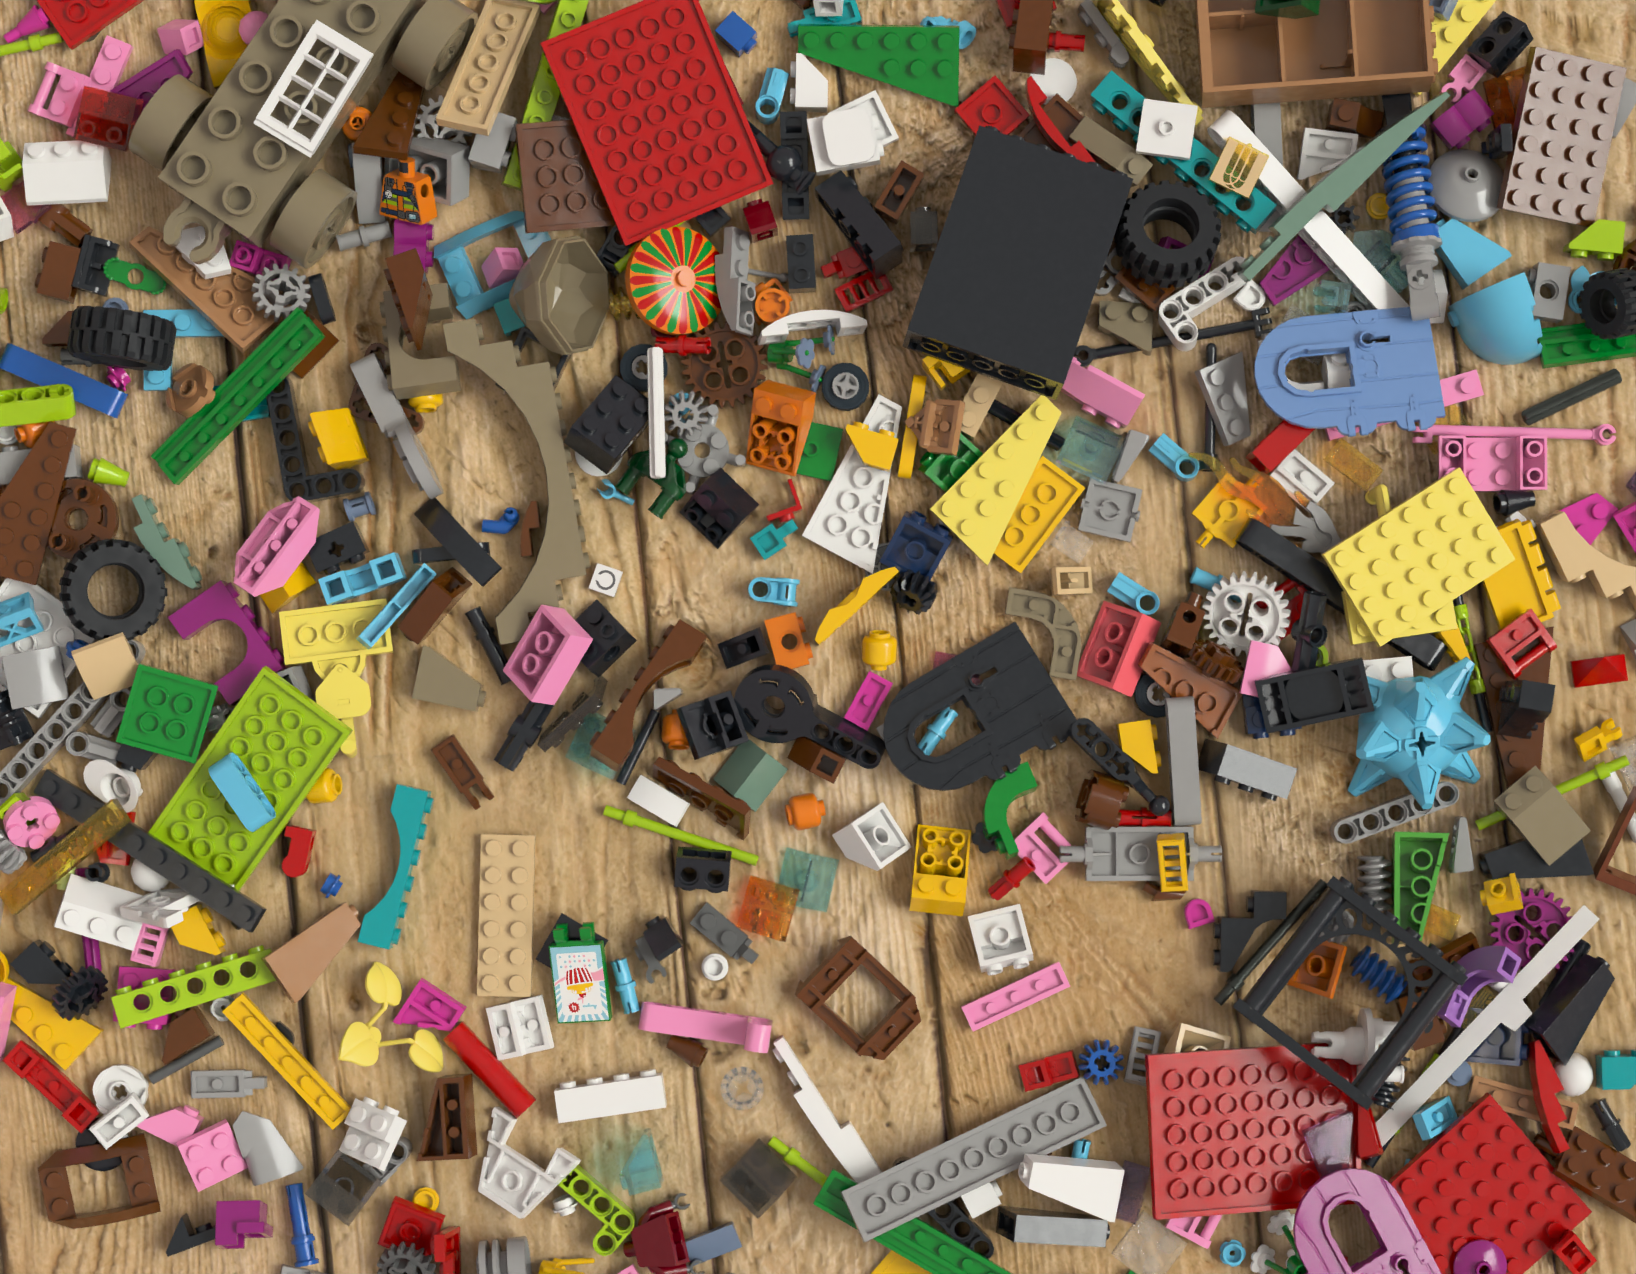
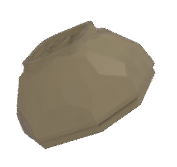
M572 236L543 242L520 268L510 290V305L524 325L550 351L562 355L588 351V349L594 347L610 310L608 271L585 238Z

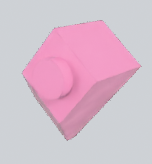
M189 1105L184 1107L178 1106L147 1117L137 1127L177 1146L176 1142L198 1132L204 1117L198 1115L199 1110Z

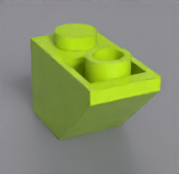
M1598 219L1563 247V252L1571 253L1573 258H1587V255H1595L1597 260L1613 261L1614 258L1623 254L1626 222Z

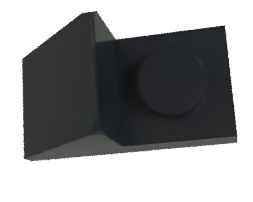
M760 627L717 644L726 669L769 653Z
M184 1214L166 1250L167 1256L169 1257L214 1240L216 1225L212 1226L211 1222L196 1227V1233H194L188 1214Z

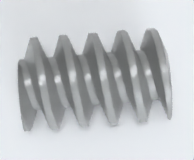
M1357 856V859L1365 862L1364 865L1357 867V870L1365 872V875L1357 878L1358 881L1365 883V886L1357 888V891L1365 893L1377 903L1374 907L1379 911L1391 909L1392 905L1384 902V900L1391 898L1392 894L1384 891V889L1392 887V883L1384 879L1392 876V872L1384 868L1391 866L1392 862L1384 859V856Z

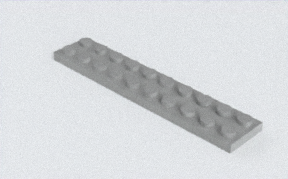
M1081 1077L840 1193L864 1243L1018 1169L1020 1163L1023 1162L1025 1153L1047 1155L1107 1125L1084 1077Z

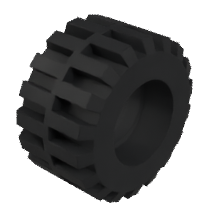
M1620 268L1590 276L1589 281L1583 284L1584 290L1580 291L1579 295L1581 298L1579 308L1582 310L1580 316L1581 319H1585L1586 323L1584 325L1586 328H1591L1593 335H1599L1601 339L1609 340L1636 334V271ZM1614 298L1616 299V302H1617V309H1616V307H1615Z

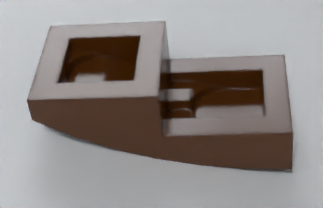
M531 501L524 517L520 545L521 557L523 558L534 557L531 530L542 529L538 501Z

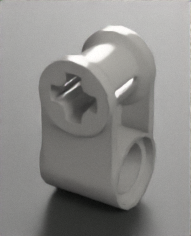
M400 1136L397 1144L404 1148V1156H396L392 1153L385 1171L367 1163L361 1167L363 1171L367 1170L378 1181L377 1185L379 1187L397 1171V1168L412 1153V1143L406 1137Z

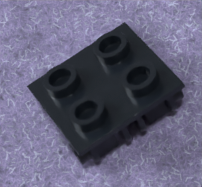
M8 689L0 692V750H3L10 746L19 745L35 735L23 708L12 710Z

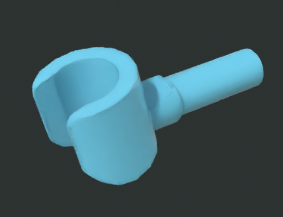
M608 479L601 480L605 485L609 486L606 491H601L597 488V491L603 498L610 499L614 497L631 506L634 504V499L616 490L615 486Z

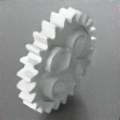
M1246 571L1242 572L1240 578L1233 572L1230 576V581L1223 576L1220 581L1221 586L1214 583L1212 587L1213 592L1208 591L1206 598L1209 601H1205L1202 607L1208 610L1205 611L1203 618L1208 620L1204 628L1213 629L1209 638L1218 637L1217 644L1222 645L1225 643L1226 647L1230 650L1235 648L1236 656H1239L1241 650H1245L1247 656L1250 640L1271 645L1273 643L1278 646L1281 640L1280 637H1285L1287 631L1284 628L1290 624V620L1286 618L1290 616L1291 610L1283 609L1288 605L1289 600H1280L1284 591L1279 590L1275 592L1274 589L1277 583L1266 584V575L1261 581L1257 580V572H1254L1251 578L1247 577ZM1248 593H1252L1253 597L1248 613L1249 618L1245 627V635L1242 636L1240 635V629L1244 618V609L1247 604ZM1237 595L1241 598L1242 602L1235 603L1229 596ZM1263 601L1268 605V608L1261 609L1256 605V602ZM1232 620L1237 626L1229 627L1224 621ZM1251 626H1259L1263 633L1253 632Z

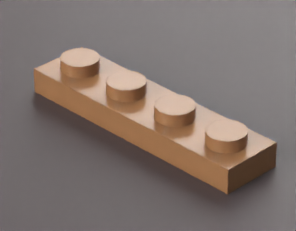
M1472 1075L1466 1102L1474 1104L1488 1092L1506 1113L1540 1122L1533 1091ZM1557 1098L1567 1117L1566 1120L1558 1123L1560 1128L1571 1131L1574 1128L1579 1104Z

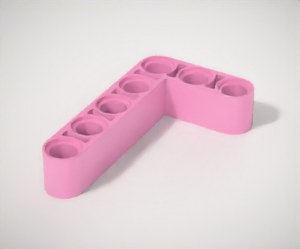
M642 1002L638 1029L744 1045V1050L768 1053L773 1020L654 1002Z

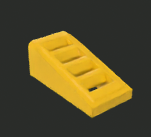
M1459 627L1455 630L1433 633L1438 640L1448 647L1446 652L1454 663L1465 657L1470 659Z
M1185 834L1157 835L1161 892L1188 891ZM1179 845V847L1164 848V846ZM1180 855V858L1165 859V856ZM1181 866V869L1166 870L1165 867ZM1166 877H1182V881H1166Z

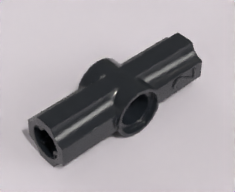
M1304 591L1300 618L1294 622L1291 629L1292 638L1296 641L1291 671L1316 667L1318 648L1325 643L1328 632L1327 628L1322 625L1327 594Z
M529 701L523 713L518 715L507 733L509 736L494 760L514 772L528 748H531L543 729V723L555 705Z

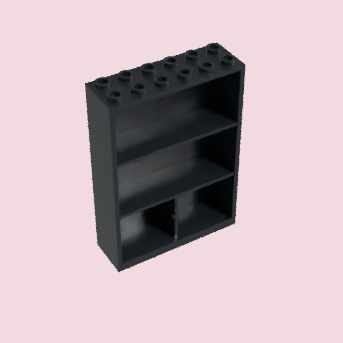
M979 125L902 347L1057 400L1066 380L1133 178L1128 177L1127 174L1121 171L1112 172L1104 169L1095 162L1086 163L1078 160L1072 154H1061L1052 151L1050 147L1044 144L1035 145L1026 142L1024 138L1018 135L1009 136L1000 133L995 127Z

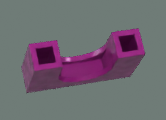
M220 580L170 615L168 619L184 640L191 639L212 623L220 620H230L243 630L248 646L244 660L238 667L214 683L218 685V690L227 703L234 706L241 700L264 666L269 667L275 673L287 668L283 664V654L278 648L273 650L268 640L271 638L262 626L258 628L252 620L255 618L253 611L247 604L243 606L237 597L240 593L231 582L227 584L226 581Z

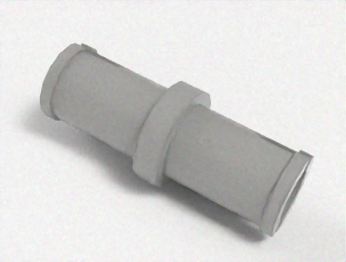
M388 221L366 228L364 225L359 226L358 230L336 235L340 251L361 245L367 247L370 246L369 243L389 237L392 238Z

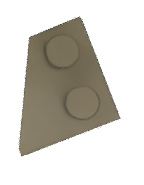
M1100 301L1098 330L1107 335L1115 336L1126 345L1130 343L1143 350V354L1150 356L1152 352L1153 312L1142 303Z

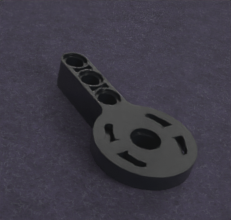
M775 664L759 666L744 676L735 692L734 701L745 730L762 741L786 743L798 737H807L866 769L877 767L885 752V743L880 737L818 705L817 694L813 693L809 683L802 675L791 668ZM760 679H761L762 681H775V682H777V683H774V682H761ZM776 696L784 702L785 707L782 709L772 708L767 702V697ZM819 724L826 725L828 729L821 728ZM843 737L850 738L852 742L845 741ZM866 750H872L876 755L869 754Z

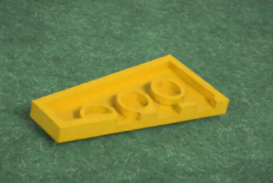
M7 978L5 983L17 986L11 1020L64 1070H67L104 1031L102 1028L85 1021L82 1017L79 1020L73 1017L71 1021H68L66 1018L63 1019L52 1006L53 1001L38 995L37 992L12 978Z

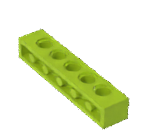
M263 945L248 949L249 955L238 958L237 953L222 957L223 963L214 966L209 961L196 965V971L185 974V970L182 969L169 973L170 979L159 982L158 977L143 981V987L132 990L130 985L115 990L116 996H112L111 999L120 1029L276 981L262 960L263 957L272 952L271 948L265 950ZM246 961L252 962L255 966V973L251 977H244L240 973V966ZM220 969L227 971L229 974V980L225 985H217L213 979L215 972ZM191 978H199L202 981L203 987L199 993L193 994L188 991L187 983ZM165 986H172L176 990V997L170 1002L163 1001L160 996V992ZM139 994H145L150 999L149 1006L144 1010L135 1008L133 1003L134 998Z

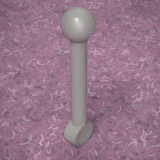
M749 269L748 274L775 278L782 283L789 281L787 273L775 274Z

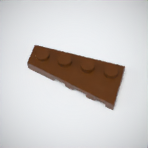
M398 71L354 143L353 153L407 160L424 88Z

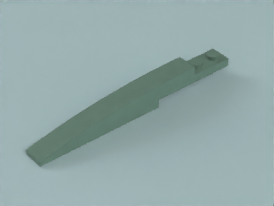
M1447 91L1440 93L1414 109L1365 143L1320 179L1268 227L1275 237L1268 236L1259 245L1262 250L1255 257L1251 254L1240 264L1242 270L1237 275L1244 282L1250 281L1322 208L1328 213L1335 212L1450 94Z

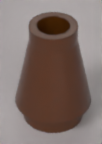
M672 1035L666 1047L690 1067L695 1066L699 1068L708 1053V1048L704 1047V1043L678 1035Z

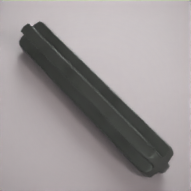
M1617 369L1603 373L1522 411V419L1527 425H1532L1621 383V374Z

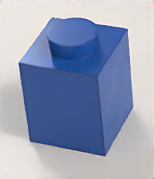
M734 11L715 30L716 37L739 57L744 52L746 54L750 53L757 44L755 40L757 32Z

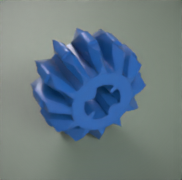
M1094 1039V1049H1091L1088 1044L1084 1045L1085 1050L1089 1054L1080 1053L1078 1057L1087 1062L1079 1064L1078 1067L1080 1070L1088 1069L1083 1075L1085 1079H1089L1094 1074L1093 1084L1097 1085L1100 1077H1102L1103 1083L1108 1085V1075H1111L1115 1080L1118 1079L1117 1074L1113 1072L1114 1069L1123 1071L1124 1067L1116 1062L1123 1060L1124 1056L1122 1054L1114 1055L1119 1049L1117 1045H1113L1108 1050L1109 1040L1105 1039L1102 1047H1100L1099 1041ZM1104 1055V1059L1108 1063L1105 1067L1102 1065L1103 1068L1099 1069L1094 1061L1097 1057L1100 1059V1056Z

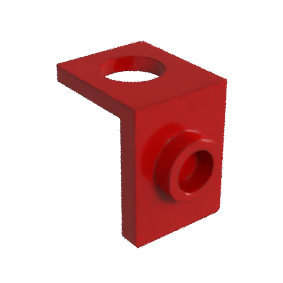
M788 479V484L796 505L767 515L768 523L779 519L780 523L787 522L795 518L794 513L802 511L792 479Z

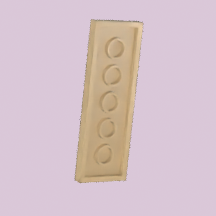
M486 0L437 114V125L489 136L540 15L539 4L520 0Z
M481 834L477 996H532L536 835Z

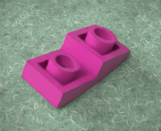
M237 240L229 263L230 266L239 270L263 276V268L266 267L272 271L273 264H277L279 269H283V266L288 264L289 270L292 259Z

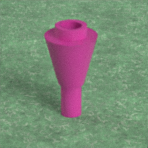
M34 5L17 24V27L4 34V38L8 43H12L23 35L26 36L51 27L50 19L41 7L39 8L37 5Z

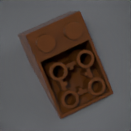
M414 248L385 258L388 268L383 271L390 286L408 342H414L417 351L422 350L433 294L417 249Z

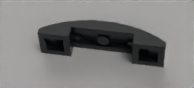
M807 111L780 112L781 145H789L797 149L803 159L802 169L808 171ZM792 180L782 181L783 220L809 219V187L801 194H798Z
M436 497L429 499L414 513L430 533L482 587L502 569Z

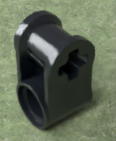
M616 226L610 231L605 243L597 253V257L608 272L612 273V277L615 279L620 273L613 264L605 261V259L616 263L628 254V249L635 244V242L627 246L617 244L615 238L619 232Z

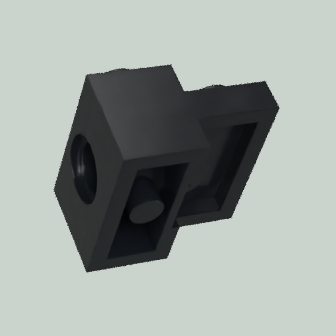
M597 599L575 620L593 638L581 662L598 678L637 641Z
M731 690L676 709L694 760L735 748L749 741Z

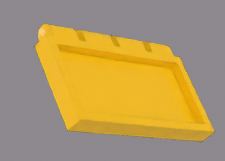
M1515 519L1496 527L1516 559L1482 581L1499 630L1527 609H1532L1541 622L1553 618L1552 612L1559 610L1561 606L1555 590L1545 592L1553 587V583L1547 566L1537 568L1545 563L1539 543L1533 542L1528 544L1537 539L1531 520L1521 522L1519 519Z

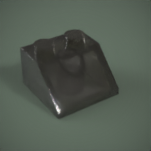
M337 1150L305 1194L349 1226L382 1181L340 1150Z

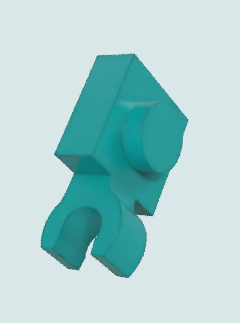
M792 519L778 529L771 523L750 537L763 559L767 560L785 548L787 544L783 539L799 528Z

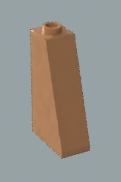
M346 902L340 904L262 958L291 1003L298 1002L360 927L361 924L358 919L361 916L352 904L349 906Z

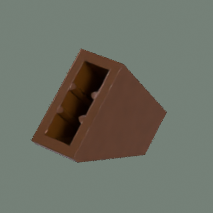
M451 567L431 582L397 628L403 632L408 640L418 645L434 631L472 586V583L454 567Z

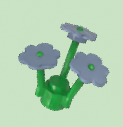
M827 325L828 331L823 332V337L802 338L800 340H786L782 343L769 344L767 351L768 362L775 363L777 369L787 370L809 378V384L812 385L811 391L817 393L822 383L826 366L820 365L818 370L814 369L810 373L791 366L787 362H792L793 356L796 355L798 365L806 369L810 368L811 360L815 357V352L813 351L814 344L824 343V347L829 348L831 355H835L833 327Z

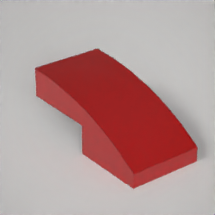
M1073 1049L1018 1065L1025 1092L1051 1086L1053 1083L1080 1076Z

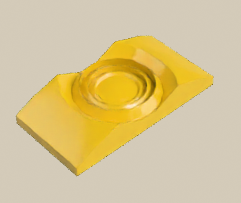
M194 0L204 42L205 56L214 88L221 86L248 46L241 38L239 24L240 20L247 13L253 11L251 0Z
M887 568L863 578L861 584L835 608L829 609L816 634L815 642L817 645L820 646L899 573L897 568Z

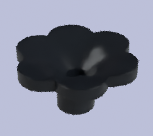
M982 822L978 823L975 827L976 832L972 835L973 843L979 846V850L982 853H988L991 850L998 851L994 842L997 836H993L989 840L986 839Z

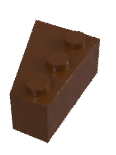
M453 1074L437 1078L429 1109L430 1114L427 1126L424 1128L422 1136L424 1138L421 1150L416 1161L469 1159L477 1155L472 1074Z

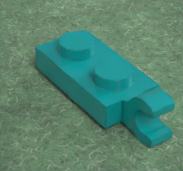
M844 0L842 16L816 17L813 7L803 10L804 19L787 23V29L791 38L798 36L799 24L856 25L861 23L862 19L856 0Z

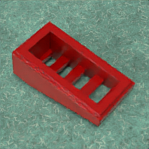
M871 272L835 288L834 293L844 312L851 313L892 292L893 288L886 274L879 278L884 287L882 290L878 289ZM867 280L874 291L871 295H869L863 283ZM859 285L865 297L861 300L854 288ZM848 290L855 300L852 304L845 294Z
M1358 1104V1157L1364 1160L1383 1155L1384 1152L1372 1108L1370 1107L1367 1111Z

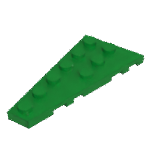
M798 25V53L955 107L959 105L960 26Z

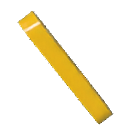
M913 375L907 419L910 416L914 417L922 409L927 376ZM905 425L898 477L911 479L917 437L907 425Z

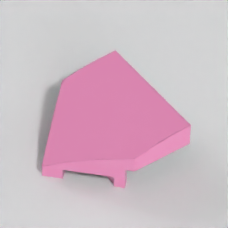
M1250 640L1239 691L1240 694L1258 697L1255 680L1292 670L1278 646Z

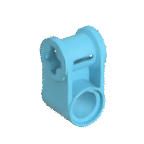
M757 577L750 582L748 594L756 602L798 607V603L795 600L797 585L800 584V580ZM762 582L767 586L768 592L764 597L754 595L752 588L755 583ZM786 586H788L787 599L785 598V595H786Z

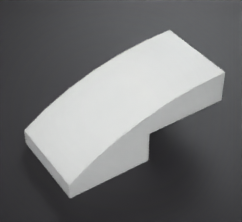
M643 775L639 776L627 797L676 827L690 805L687 801Z

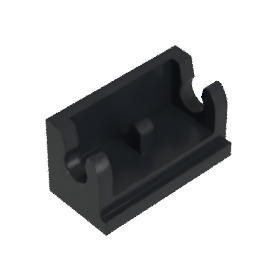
M85 234L72 286L81 291L107 297L111 280L105 276L103 267L108 259L111 260V258L117 257L120 245L106 239Z

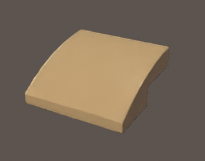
M123 632L71 651L77 668L94 700L133 685L138 663Z

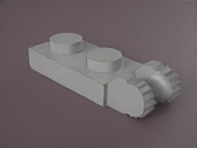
M1091 0L1083 1L1078 8L1080 20L1086 27L1089 25L1096 33L1094 38L1102 49L1105 47L1108 49V59L1113 63V66L1122 69V67L1127 65L1128 59H1130L1126 48Z

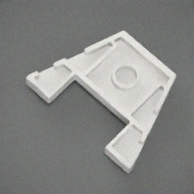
M182 888L163 889L150 892L121 906L120 911L122 918L161 928H170L184 921L182 913L188 911V906L202 901Z
M494 1107L491 1115L493 1117L492 1129L489 1130L487 1141H489L487 1156L483 1159L478 1192L519 1219H522L581 1160L565 1149L557 1148L547 1169L541 1168L506 1145V1141L518 1119L500 1107Z

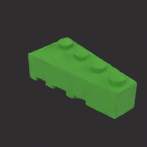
M1394 832L1392 835V914L1399 919L1397 924L1403 929L1409 926L1420 934L1421 938L1419 941H1422L1450 833ZM1391 937V943H1394L1393 937Z

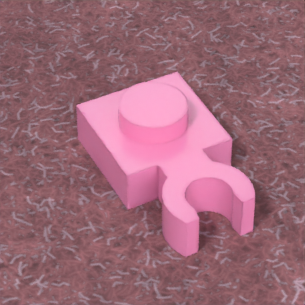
M1465 54L1447 76L1453 82L1445 84L1439 94L1446 92V90H1452L1454 98L1450 103L1455 104L1461 97V89L1469 93L1487 70Z

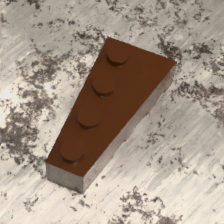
M1018 0L1020 1L1019 9L1014 8L1012 25H1017L1016 33H1010L1009 49H1013V72L1045 75L1046 52H1048L1049 27L1052 22L1054 0Z

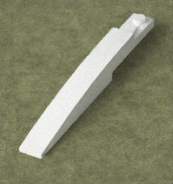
M782 1035L774 1041L775 1048L772 1049L773 1053L780 1063L786 1062L790 1069L787 1075L794 1086L798 1084L801 1086L793 1094L795 1099L847 1172L857 1183L882 1173L852 1123L848 1121L840 1126L785 1037Z

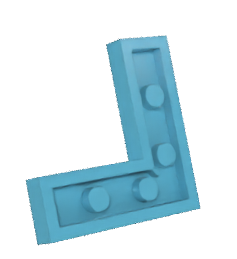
M196 309L143 310V313L172 321L177 329L175 338L225 337ZM172 364L167 370H144V390L167 391L168 387L172 389Z

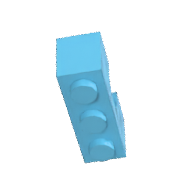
M393 552L373 559L363 566L346 571L342 570L320 578L318 581L326 604L336 605L406 580L407 576L399 554Z

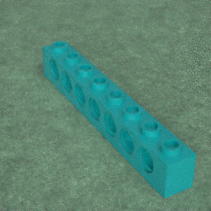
M1111 70L1090 94L1091 101L1093 102L1091 106L1104 116L1107 113L1114 119L1112 123L1122 132L1128 130L1133 134L1134 137L1132 139L1137 144L1140 127L1136 126L1133 120L1135 117L1142 115L1143 102L1146 98ZM1117 99H1124L1127 102V106L1122 110H1117L1112 105ZM1194 137L1190 161L1153 156L1162 165L1165 166L1168 163L1175 169L1173 173L1185 183L1189 180L1194 184L1195 188L1198 189L1197 193L1199 195L1205 194L1217 203L1215 205L1216 209L1223 215L1228 216L1230 214L1237 219L1236 225L1246 233L1251 231L1256 235L1277 209V205L1255 187L1249 198L1231 189L1226 194L1218 193L1215 187L1219 183L1210 180V177L1220 158ZM1199 166H1206L1210 170L1209 174L1205 177L1197 176L1194 171ZM1227 166L1225 171L1230 174L1233 169ZM1234 170L1233 176L1238 177L1239 174ZM1224 172V182L1230 183V175ZM1240 176V179H1241L1242 181H1245V180H1246V179H1244L1242 176ZM1231 177V181L1234 182L1237 178ZM1238 180L1233 185L1236 188H1240L1245 182ZM1241 199H1246L1251 203V207L1246 211H1241L1236 207V203Z

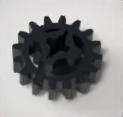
M90 965L86 969L84 966H81L79 972L71 971V977H64L61 986H56L55 989L58 993L52 996L54 1000L52 1006L63 1019L66 1018L68 1021H71L73 1017L79 1020L82 1014L88 1016L89 1010L91 1008L96 1009L99 1001L104 1000L102 993L108 991V988L105 986L108 980L98 968L95 969Z

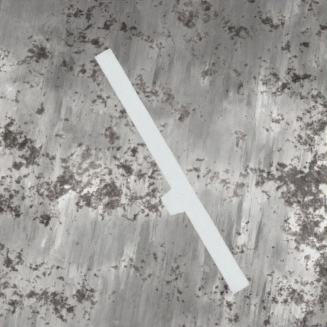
M1585 905L1516 975L1513 983H1509L1394 1103L1392 1106L1394 1110L1389 1109L1376 1122L1382 1147L1500 1023L1516 1031L1531 1016L1532 1012L1523 999L1599 920Z

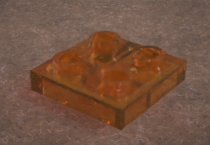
M750 875L736 927L786 942L800 890Z

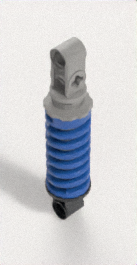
M1410 93L1382 95L1387 126L1379 129L1375 136L1412 111ZM1424 123L1382 163L1384 166L1382 176L1386 180L1384 182V190L1388 193L1385 201L1390 207L1387 216L1392 221L1389 225V230L1394 235L1391 239L1392 246L1390 248L1392 253L1401 255L1400 269L1407 271L1410 293L1409 303L1413 321L1440 317L1433 267L1438 264V257L1435 255L1434 250L1442 245V238L1439 235V226L1435 223H1429L1436 219L1437 212L1433 209H1427L1435 204L1433 196L1425 195L1434 188L1432 183L1425 181L1431 177V170L1421 168L1430 161L1429 156L1420 154L1428 148V144L1425 141H1421L1427 133V126ZM1420 277L1425 279L1423 285H1418Z

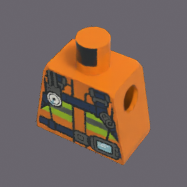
M408 157L407 160L399 159V168L386 174L383 178L380 215L423 225L437 217L431 177L428 174L415 171L414 158Z

